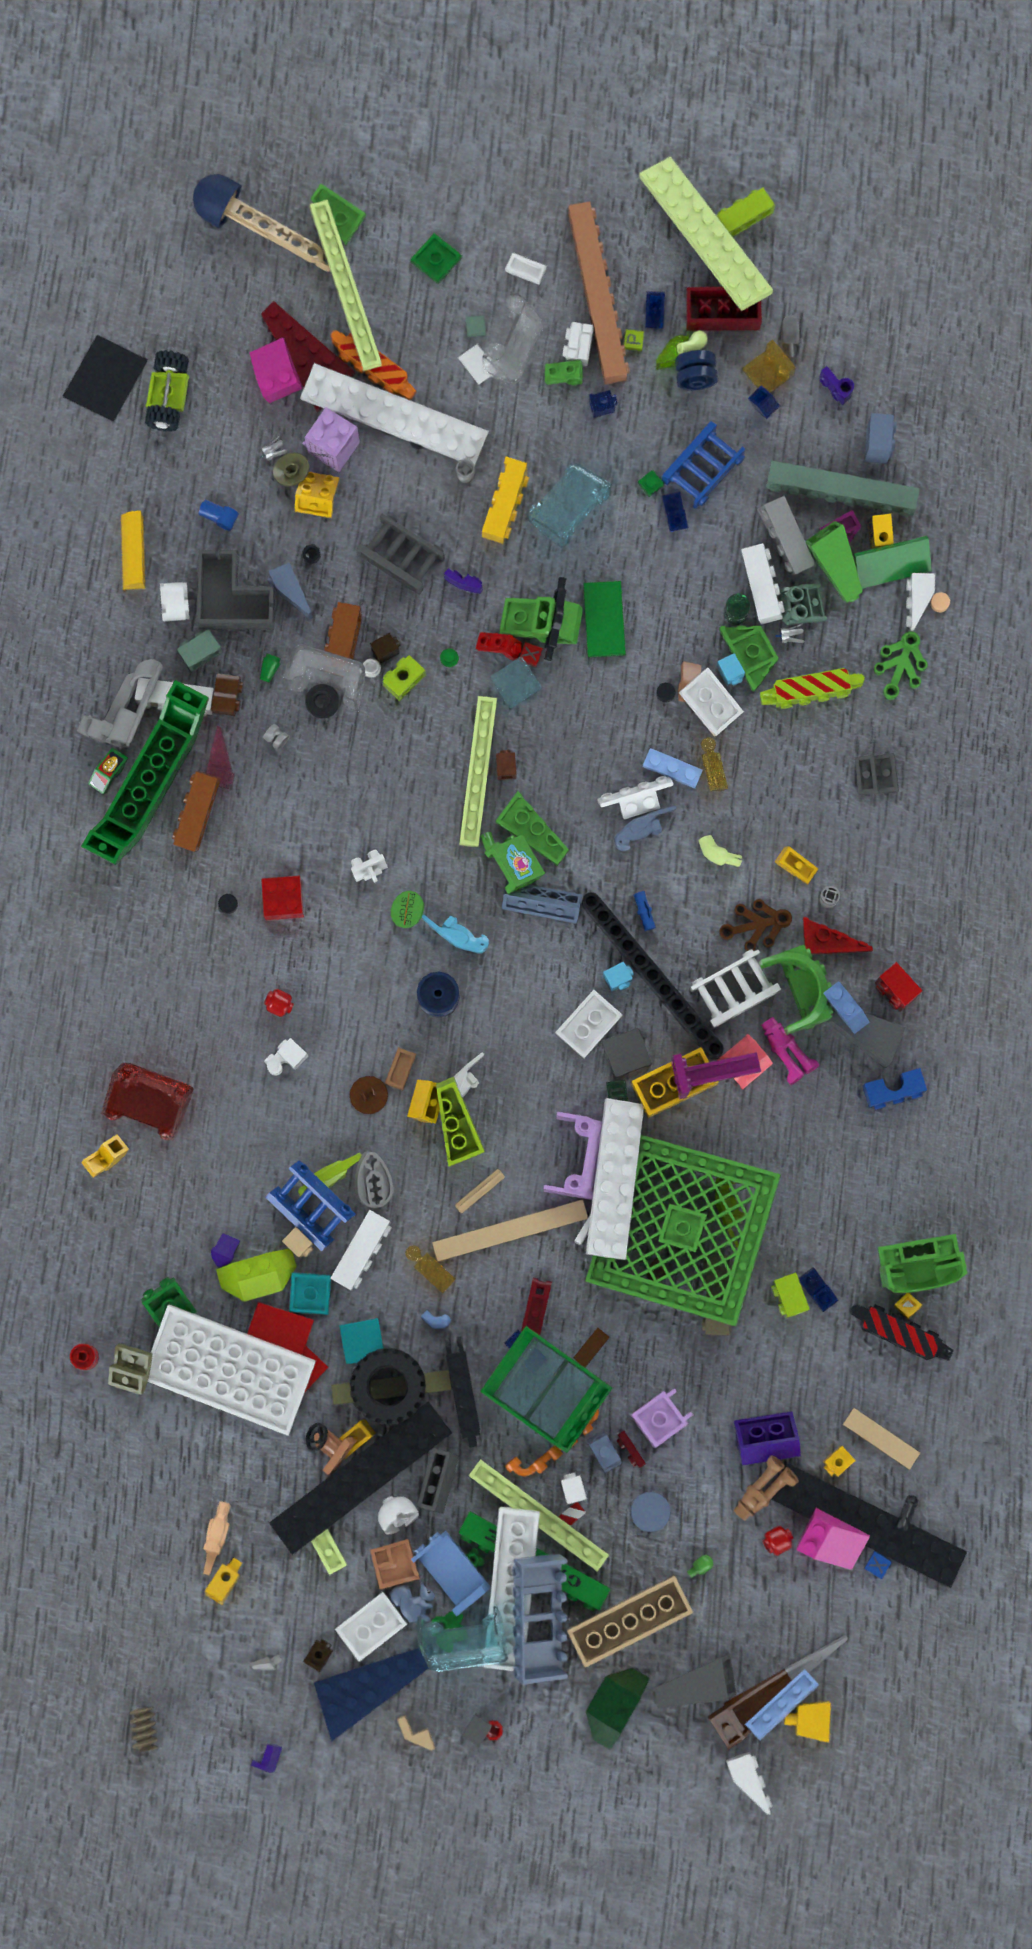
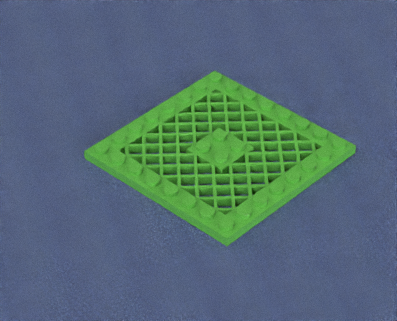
M640 1135L634 1191L636 1187L639 1196L633 1198V1203L642 1199L646 1207L636 1212L632 1203L634 1214L631 1215L630 1221L637 1218L640 1226L632 1231L629 1228L628 1237H631L635 1245L628 1248L627 1253L637 1248L641 1257L632 1262L626 1253V1259L629 1264L619 1268L616 1259L593 1255L585 1282L736 1327L781 1174ZM657 1161L668 1164L660 1168ZM654 1162L657 1170L648 1175L644 1166ZM675 1166L685 1168L686 1170L678 1173ZM672 1167L676 1175L666 1180L663 1171ZM642 1169L645 1177L638 1180L640 1171ZM693 1171L703 1173L706 1175L697 1179ZM691 1173L695 1181L685 1185L681 1177ZM660 1174L664 1182L654 1187L650 1178ZM712 1176L724 1180L716 1184ZM710 1178L713 1186L704 1191L700 1182ZM679 1179L682 1188L673 1192L669 1184ZM648 1180L652 1189L642 1193L638 1185ZM731 1182L742 1184L743 1186L734 1189ZM728 1183L732 1192L722 1196L718 1188ZM697 1184L701 1193L691 1197L687 1189ZM667 1186L670 1194L661 1199L657 1190ZM750 1187L756 1188V1189H755V1192H754V1195H753V1193H752ZM747 1188L751 1197L741 1202L737 1193ZM716 1189L720 1198L710 1203L706 1194ZM685 1191L689 1199L679 1204L675 1196ZM654 1192L658 1201L648 1205L645 1197ZM735 1195L739 1203L729 1208L725 1200ZM704 1196L708 1205L698 1210L694 1201ZM673 1198L676 1205L669 1204L667 1210L663 1202ZM723 1202L726 1211L717 1215L713 1206ZM751 1202L749 1212L747 1213L744 1205ZM691 1203L695 1211L683 1207ZM661 1205L665 1213L655 1218L651 1209ZM741 1207L745 1216L735 1220L732 1212ZM710 1208L714 1217L707 1220L708 1215L702 1212ZM648 1211L652 1220L643 1224L639 1216ZM729 1214L733 1223L723 1227L719 1219ZM665 1217L663 1227L661 1229L657 1221ZM717 1220L721 1229L711 1234L707 1225ZM746 1220L742 1233L738 1224ZM655 1223L659 1232L649 1236L646 1227ZM736 1226L740 1235L730 1239L726 1231ZM705 1228L709 1236L701 1240ZM643 1230L647 1238L637 1243L633 1234ZM724 1233L727 1242L718 1246L714 1237ZM660 1236L658 1242L664 1245L656 1248L652 1240ZM711 1239L715 1248L706 1253L701 1244ZM740 1239V1243L736 1251L733 1243ZM649 1242L653 1251L644 1255L640 1246ZM730 1245L734 1254L724 1258L720 1250ZM671 1246H674V1247H677V1248H680V1249H683V1250H681L680 1252H678V1253L675 1254L674 1251L672 1250ZM668 1247L672 1256L662 1260L658 1252ZM699 1247L703 1255L693 1259L689 1251L697 1253ZM718 1252L722 1260L712 1265L708 1256ZM687 1253L691 1261L681 1266L677 1257ZM656 1254L660 1263L650 1267L646 1259ZM705 1258L710 1267L700 1272L696 1263ZM735 1258L731 1270L727 1262ZM675 1260L678 1268L669 1273L665 1264ZM644 1261L647 1270L638 1274L634 1265ZM612 1263L614 1264L616 1270L611 1269ZM724 1264L728 1273L719 1277L715 1268ZM693 1265L697 1274L687 1278L684 1269ZM662 1266L666 1275L656 1279L653 1271ZM631 1267L635 1275H631L623 1271ZM712 1270L716 1279L707 1284L702 1275ZM681 1272L685 1280L675 1285L671 1276ZM650 1273L654 1281L642 1277ZM700 1277L704 1286L694 1291L690 1282ZM727 1277H729V1280H728V1283H727V1286H726V1289H725V1287L723 1286V1284H722L721 1281L724 1280V1279H726ZM669 1278L672 1286L660 1282ZM719 1283L723 1292L713 1296L709 1287ZM688 1284L691 1292L679 1288ZM706 1289L710 1298L699 1295L698 1293ZM723 1296V1300H722V1301L716 1300V1299H718V1298H720V1297Z

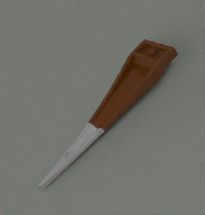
M846 1635L840 1637L724 1702V1706L707 1716L728 1750L751 1733L746 1723L804 1669L810 1673L841 1646L848 1637Z

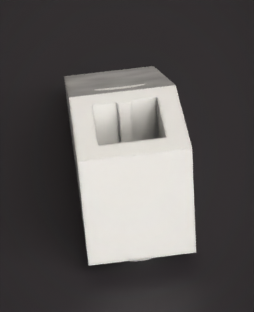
M912 573L910 579H907L906 590L910 592L906 600V608L909 609L906 627H909V631H914L935 592V573Z
M747 1752L727 1759L726 1762L732 1780L767 1814H771L769 1810L772 1807L768 1795L764 1796L762 1790L765 1787L761 1775L758 1776L755 1768H758L755 1756H751Z

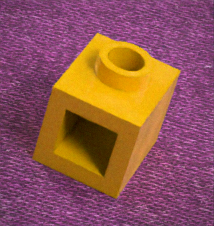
M839 1446L823 1461L825 1464L823 1468L830 1476L835 1475L839 1477L856 1460L843 1446Z

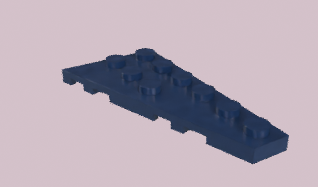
M429 1644L314 1682L331 1742L433 1666L435 1663Z

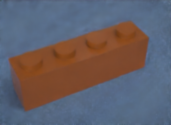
M196 771L195 774H192L189 785L192 786L190 792H187L184 798L186 805L184 811L181 810L178 817L180 824L178 829L174 830L172 836L174 840L173 845L194 852L199 851L221 778L201 771Z

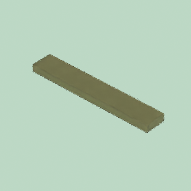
M449 1370L424 1373L426 1381L425 1393L451 1390ZM404 1376L370 1380L369 1388L374 1400L405 1395L407 1383ZM350 1383L331 1385L333 1405L353 1403L350 1395Z

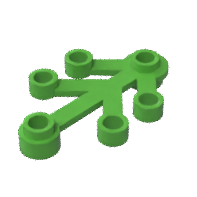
M906 632L902 636L901 641L890 646L885 645L880 650V655L883 658H888L892 652L903 649L900 656L883 663H876L873 669L876 675H882L885 670L897 665L891 683L887 684L883 690L885 698L889 700L895 699L899 694L898 683L904 668L910 679L909 685L911 688L916 689L921 684V679L916 675L908 658L910 652H912L917 661L916 669L918 671H925L928 666L927 661L923 659L918 648L920 637L915 632ZM912 639L914 643L909 644L907 640ZM883 650H889V654H884ZM918 663H924L925 667H919ZM881 666L883 671H877L876 667ZM912 680H917L918 684L914 685ZM893 690L894 695H889L887 691Z

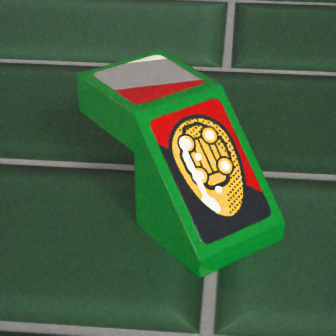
M114 747L111 748L95 768L88 784L100 793L105 794L113 778L122 772L128 757Z

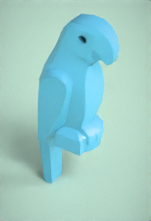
M422 915V919L456 948L482 954L489 946L487 936L482 934L481 937L475 938L467 928L457 924L456 917L450 916L443 923V926L439 927L427 916Z

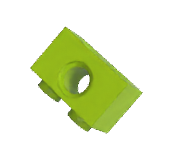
M410 655L406 658H401L396 664L397 667L393 671H388L383 677V686L399 701L426 676V670ZM405 673L408 675V678L400 680L398 676Z

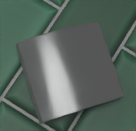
M894 753L855 757L859 795L899 791Z

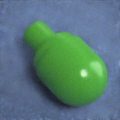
M702 1555L694 1561V1567L688 1570L687 1573L691 1578L698 1573L700 1575L705 1574L713 1567V1559L708 1555Z

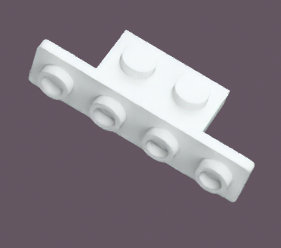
M661 776L656 778V781L650 783L642 782L637 787H626L614 794H603L597 801L600 807L619 802L622 817L627 819L660 809L656 791L673 786L674 784L670 777Z

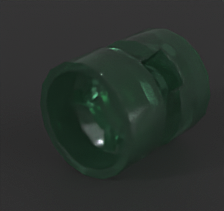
M734 594L727 599L724 616L729 623L739 625L747 620L750 611L749 599L742 594Z

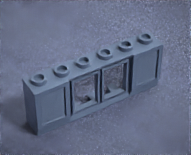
M560 1554L514 1559V1566L512 1568L514 1586L512 1592L515 1598V1606H513V1616L515 1618V1626L513 1627L515 1666L513 1673L515 1678L522 1684L568 1678V1674L562 1670V1661H567V1654L562 1650V1642L567 1641V1635L562 1631V1622L567 1621V1616L562 1611V1602H566L567 1597L561 1591V1582H566V1574L561 1571V1564H566L567 1559ZM551 1591V1612L524 1615V1595ZM551 1619V1639L524 1643V1622Z

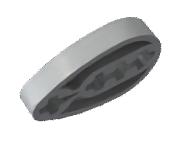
M366 1151L362 1154L357 1165L355 1193L362 1204L371 1208H379L389 1202L393 1195V1183L384 1161L377 1153ZM369 1156L374 1158V1161L371 1162V1165L366 1162V1160L369 1159ZM372 1175L377 1177V1180H374V1185L378 1187L375 1190V1194L380 1197L377 1199V1203L372 1201V1198L375 1196L374 1192L370 1191V1188H373V1183L369 1182Z

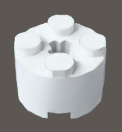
M160 583L163 621L189 619L187 583Z

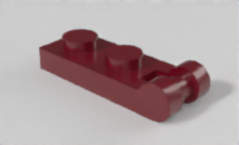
M533 1277L521 1331L527 1326L538 1335L541 1334L552 1281L546 1280V1282L539 1281V1278ZM536 1289H543L544 1294H536Z

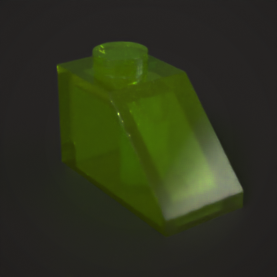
M677 335L668 341L656 359V370L675 367V358L678 356L677 345L689 341V335Z

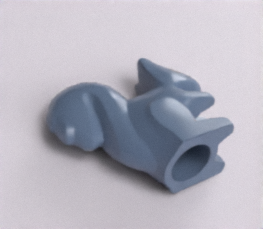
M423 1583L420 1586V1595L412 1597L411 1590L406 1585H397L391 1590V1603L395 1607L401 1608L403 1616L409 1623L430 1622V1618L426 1616V1609L433 1608V1605L427 1602L434 1600L435 1594L426 1588Z

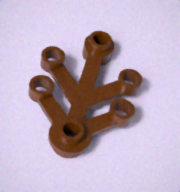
M757 899L753 903V909L757 912L763 911L771 916L764 919L746 909L745 905L737 904L734 909L737 916H744L753 922L734 927L730 924H724L719 930V936L723 940H730L736 934L755 930L750 940L744 945V949L747 952L749 951L747 944H753L754 948L752 950L754 952L756 943L765 928L774 925L769 936H766L763 940L764 947L771 948L781 928H786L791 924V913L786 909L776 911L766 905L763 900ZM757 902H760L762 904V908H757L755 904ZM742 907L744 912L738 913L737 908ZM784 916L786 921L780 922L779 917ZM724 930H729V931H730V935H729V936H725V935L723 934V931H724ZM766 939H771V940H772V944H771V945H767V944L765 943V940H766Z

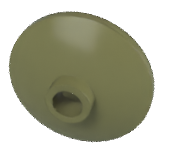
M286 454L275 463L273 468L274 478L279 484L284 486L297 485L307 477L310 469L309 462L302 454Z

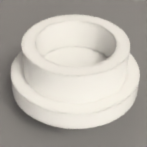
M367 659L362 665V671L365 676L373 678L379 675L381 665L376 659Z

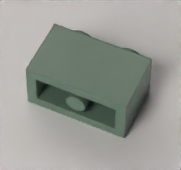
M209 629L198 632L195 638L182 642L177 649L178 654L190 672L223 653Z

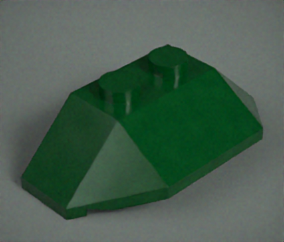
M630 1668L604 1677L585 1711L594 1741L611 1750L640 1701L650 1680L648 1676L634 1668Z

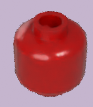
M280 989L269 991L264 1001L266 1010L279 1017H283L286 1013L290 1014L294 1003L291 1002L292 996Z
M779 1525L767 1531L762 1541L769 1554L773 1553L778 1556L792 1548L791 1540L794 1538L788 1528L784 1529Z

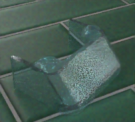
M493 1606V1614H489L483 1619V1625L446 1630L437 1622H430L425 1625L422 1616H417L418 1646L428 1668L432 1671L498 1664L508 1660L503 1619L497 1606Z

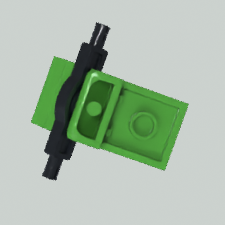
M564 577L558 578V586L554 591L553 598H505L499 634H509L513 637L537 638L542 643H545L546 653L544 659L547 661H552L553 652L557 644H577L583 608L579 604L565 601V584L567 579Z

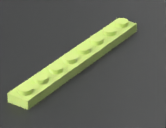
M478 696L459 843L463 846L479 847L497 698Z
M481 1459L469 1474L472 1479L511 1508L540 1511L538 1528L597 1572L609 1555Z

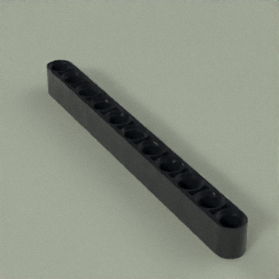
M593 892L585 894L582 906L587 914L699 1048L702 1047L705 1055L712 1060L720 1058L724 1050L721 1041L602 899ZM592 898L596 901V905L590 907L586 904V900ZM606 913L609 918L606 921H601L598 915ZM612 928H618L620 929L621 934L618 936H614L611 934L610 930ZM629 942L633 945V949L627 951L622 945ZM643 957L646 963L644 965H637L635 959ZM653 971L657 973L658 978L650 980L647 974ZM662 986H666L670 989V993L663 995L659 989ZM674 1001H679L682 1003V1008L680 1010H676L672 1007V1003ZM692 1016L695 1022L689 1025L685 1023L684 1018ZM701 1030L705 1031L707 1034V1038L703 1040L699 1039L697 1037V1032ZM715 1045L719 1048L720 1052L712 1054L709 1051V1047Z

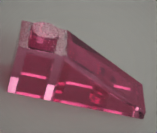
M217 726L206 773L221 778L219 787L229 789L230 784L234 783L235 773L232 770L223 731L220 726Z

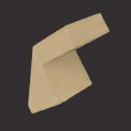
M406 1715L397 1719L406 1740L429 1750L435 1749L428 1728L413 1734Z

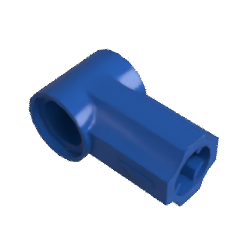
M206 499L202 502L198 513L199 516L215 522L219 527L227 531H231L239 515L236 510L228 506L221 507Z

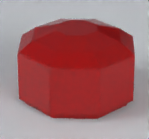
M490 1720L488 1723L491 1725V1729L486 1737L489 1740H498L503 1735V1726L498 1720Z

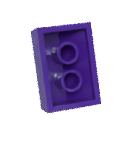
M792 1411L734 1420L742 1465L767 1462L771 1455L779 1460L801 1456L800 1438Z

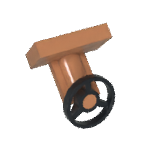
M321 1423L313 1424L306 1434V1445L310 1450H321L331 1458L323 1469L328 1475L337 1470L357 1441L352 1436L341 1441ZM318 1426V1430L313 1434V1438L310 1439L312 1431ZM310 1443H316V1447L312 1448Z

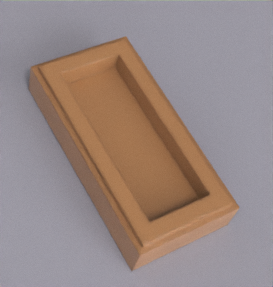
M398 1047L385 1084L403 1091L417 1054Z

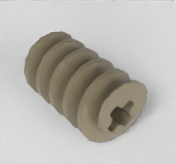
M154 1707L139 1708L129 1712V1715L135 1716L134 1719L130 1720V1723L136 1724L135 1727L131 1728V1731L137 1732L131 1739L138 1742L132 1745V1748H136L138 1751L158 1749L157 1745L152 1744L157 1741V1737L151 1736L157 1730L150 1728L156 1724V1721L150 1720V1718L155 1716V1713L149 1710Z

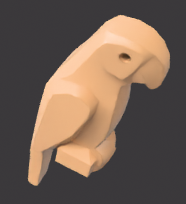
M219 1502L216 1516L210 1519L206 1543L204 1545L207 1557L203 1574L206 1575L211 1574L215 1559L220 1555L228 1534L230 1504L227 1502Z

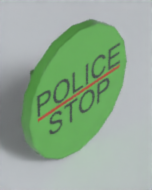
M410 890L399 894L391 907L393 922L398 927L405 929L416 925L424 912L422 897Z

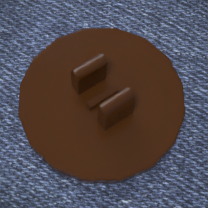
M365 1076L353 1083L349 1098L352 1106L357 1111L363 1114H374L384 1108L388 1100V1091L386 1085L380 1079L374 1076Z

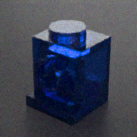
M610 390L589 394L588 402L593 418L615 413V406L618 405L616 395H612Z

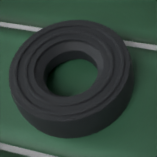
M318 684L308 691L305 704L311 715L325 719L336 713L339 708L340 699L333 687L326 684ZM327 695L330 699L329 705L325 708L317 707L315 704L317 696Z

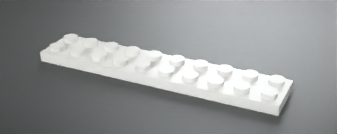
M315 363L301 395V400L322 408L327 407L337 414L409 442L422 445L427 449L458 461L469 459L474 463V466L488 435L487 430Z

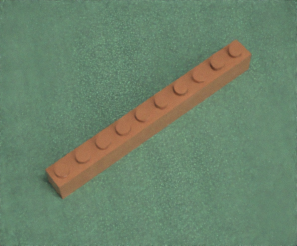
M590 201L568 205V215L590 319L594 326L593 333L604 385L626 381L627 374L630 373L628 362H624L623 356H626L625 346L620 343L622 332L621 328H617L616 325L618 314L617 310L613 311L612 305L615 304L613 293L609 292L611 281L610 277L606 276L605 273L607 262L606 259H602L601 253H604L603 244L598 241L600 230L599 225H595L594 222L596 211L595 208H591Z

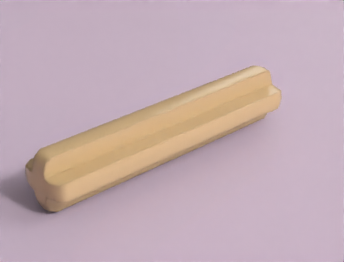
M499 1169L495 1170L455 1204L457 1210L460 1213L465 1212L505 1177Z

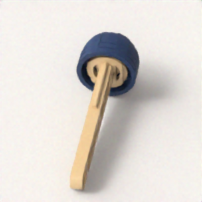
M213 174L206 176L196 185L193 193V204L198 215L205 221L221 228L229 217L308 262L316 263L317 267L330 271L329 265L324 262V259H326L324 250L319 245L238 200L242 188L241 184L224 175ZM249 213L252 218L245 219L242 214ZM265 222L268 228H261L259 223ZM294 240L299 241L301 246L296 247L291 242ZM308 250H315L317 255L311 256Z

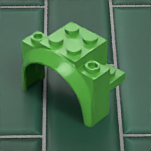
M805 945L761 959L759 962L761 969L781 964L802 1018L784 1028L786 1035L803 1029H812L815 1025L830 1020L831 1014H833L831 1004L827 1003L829 1001L824 995V992L832 987L831 983L826 981V969L823 964L819 963V960H812L810 949H806ZM796 966L799 967V968H801V969L796 970V971L794 970V968H796Z
M956 1234L877 1248L881 1265L879 1271L882 1287H887L894 1293H910L939 1288L955 1283L967 1274L964 1253L959 1252Z

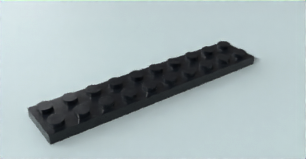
M428 1401L413 1416L400 1422L270 1521V1526L289 1552L294 1555L451 1435V1430Z
M789 1463L785 1464L783 1470L788 1467L796 1475L799 1482L794 1486L786 1484L771 1500L809 1519L817 1508L870 1535L865 1545L866 1547L949 1588L952 1587L967 1551L910 1523L906 1532L899 1531L896 1525L900 1518Z

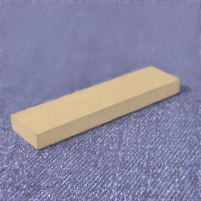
M855 1408L851 1410L842 1424L909 1470L920 1455V1452Z

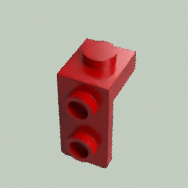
M480 632L475 649L483 652L502 653L510 660L517 661L522 643L509 634Z

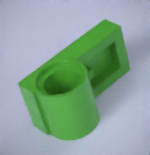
M582 361L545 364V383L547 385L565 382L569 385L582 384Z

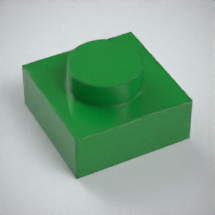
M653 470L638 480L639 486L649 497L664 487V483Z

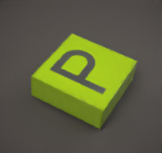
M626 329L625 350L642 351L644 331Z

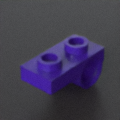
M828 366L823 368L819 376L821 384L829 388L832 397L837 402L839 401L842 405L845 404L852 396L854 382L849 378L838 380ZM841 387H847L849 391L844 392L841 390Z

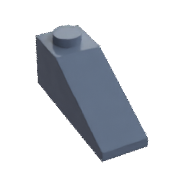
M290 563L268 571L270 578H267L270 587H274L277 594L307 618H313Z

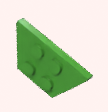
M761 626L719 627V631L731 653H735L745 672L744 677L752 692H754L779 658Z

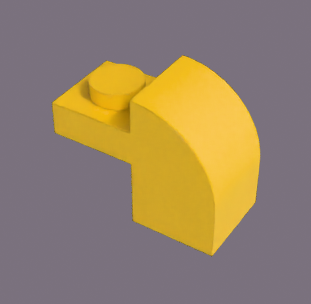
M116 1134L102 1143L96 1152L83 1159L81 1163L94 1178L117 1164L126 1155L129 1148Z

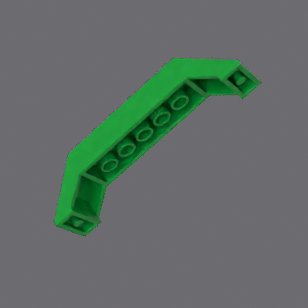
M176 680L173 682L166 695L157 724L104 818L89 831L81 845L82 848L116 865L140 841L196 741L209 697Z

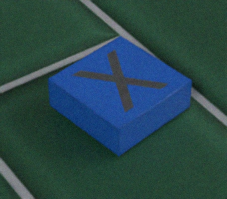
M873 1551L864 1569L882 1579L892 1562Z

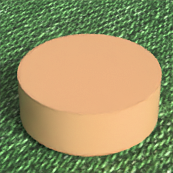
M938 592L933 595L930 605L934 611L944 612L950 605V598L947 594Z

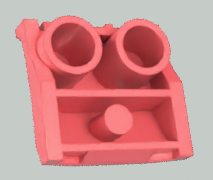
M749 1034L718 1059L723 1060L757 1052L761 1072L734 1078L742 1090L773 1064L769 1056Z

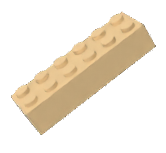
M672 1575L568 1628L567 1632L586 1668L692 1614L693 1611L675 1575Z

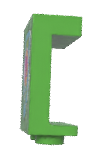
M512 835L505 839L502 844L500 842L494 843L490 846L491 850L486 854L488 858L494 856L507 878L509 884L505 887V890L508 894L538 881L545 874L523 835L517 837Z

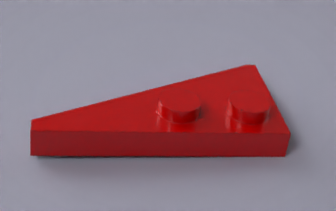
M807 917L802 919L804 945L806 949H810L812 955L873 951L872 946L861 940L853 939L847 934L835 929L832 930L826 925L809 920Z

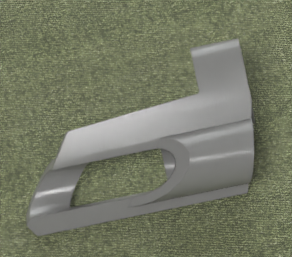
M155 659L145 660L138 664L135 672L126 676L105 719L101 721L91 715H84L77 732L117 747H130L163 665ZM150 677L136 713L127 710L126 708L137 685L138 678Z

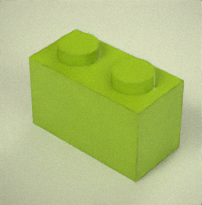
M796 1272L772 1281L771 1289L774 1297L778 1296L780 1304H778V1308L782 1316L785 1315L786 1318L810 1310Z

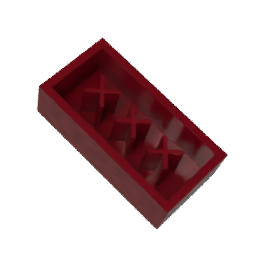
M723 287L686 288V331H760L762 324L761 300L741 311Z

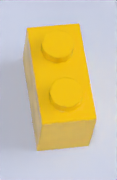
M417 1079L407 1117L421 1122L436 1124L440 1111L436 1083Z

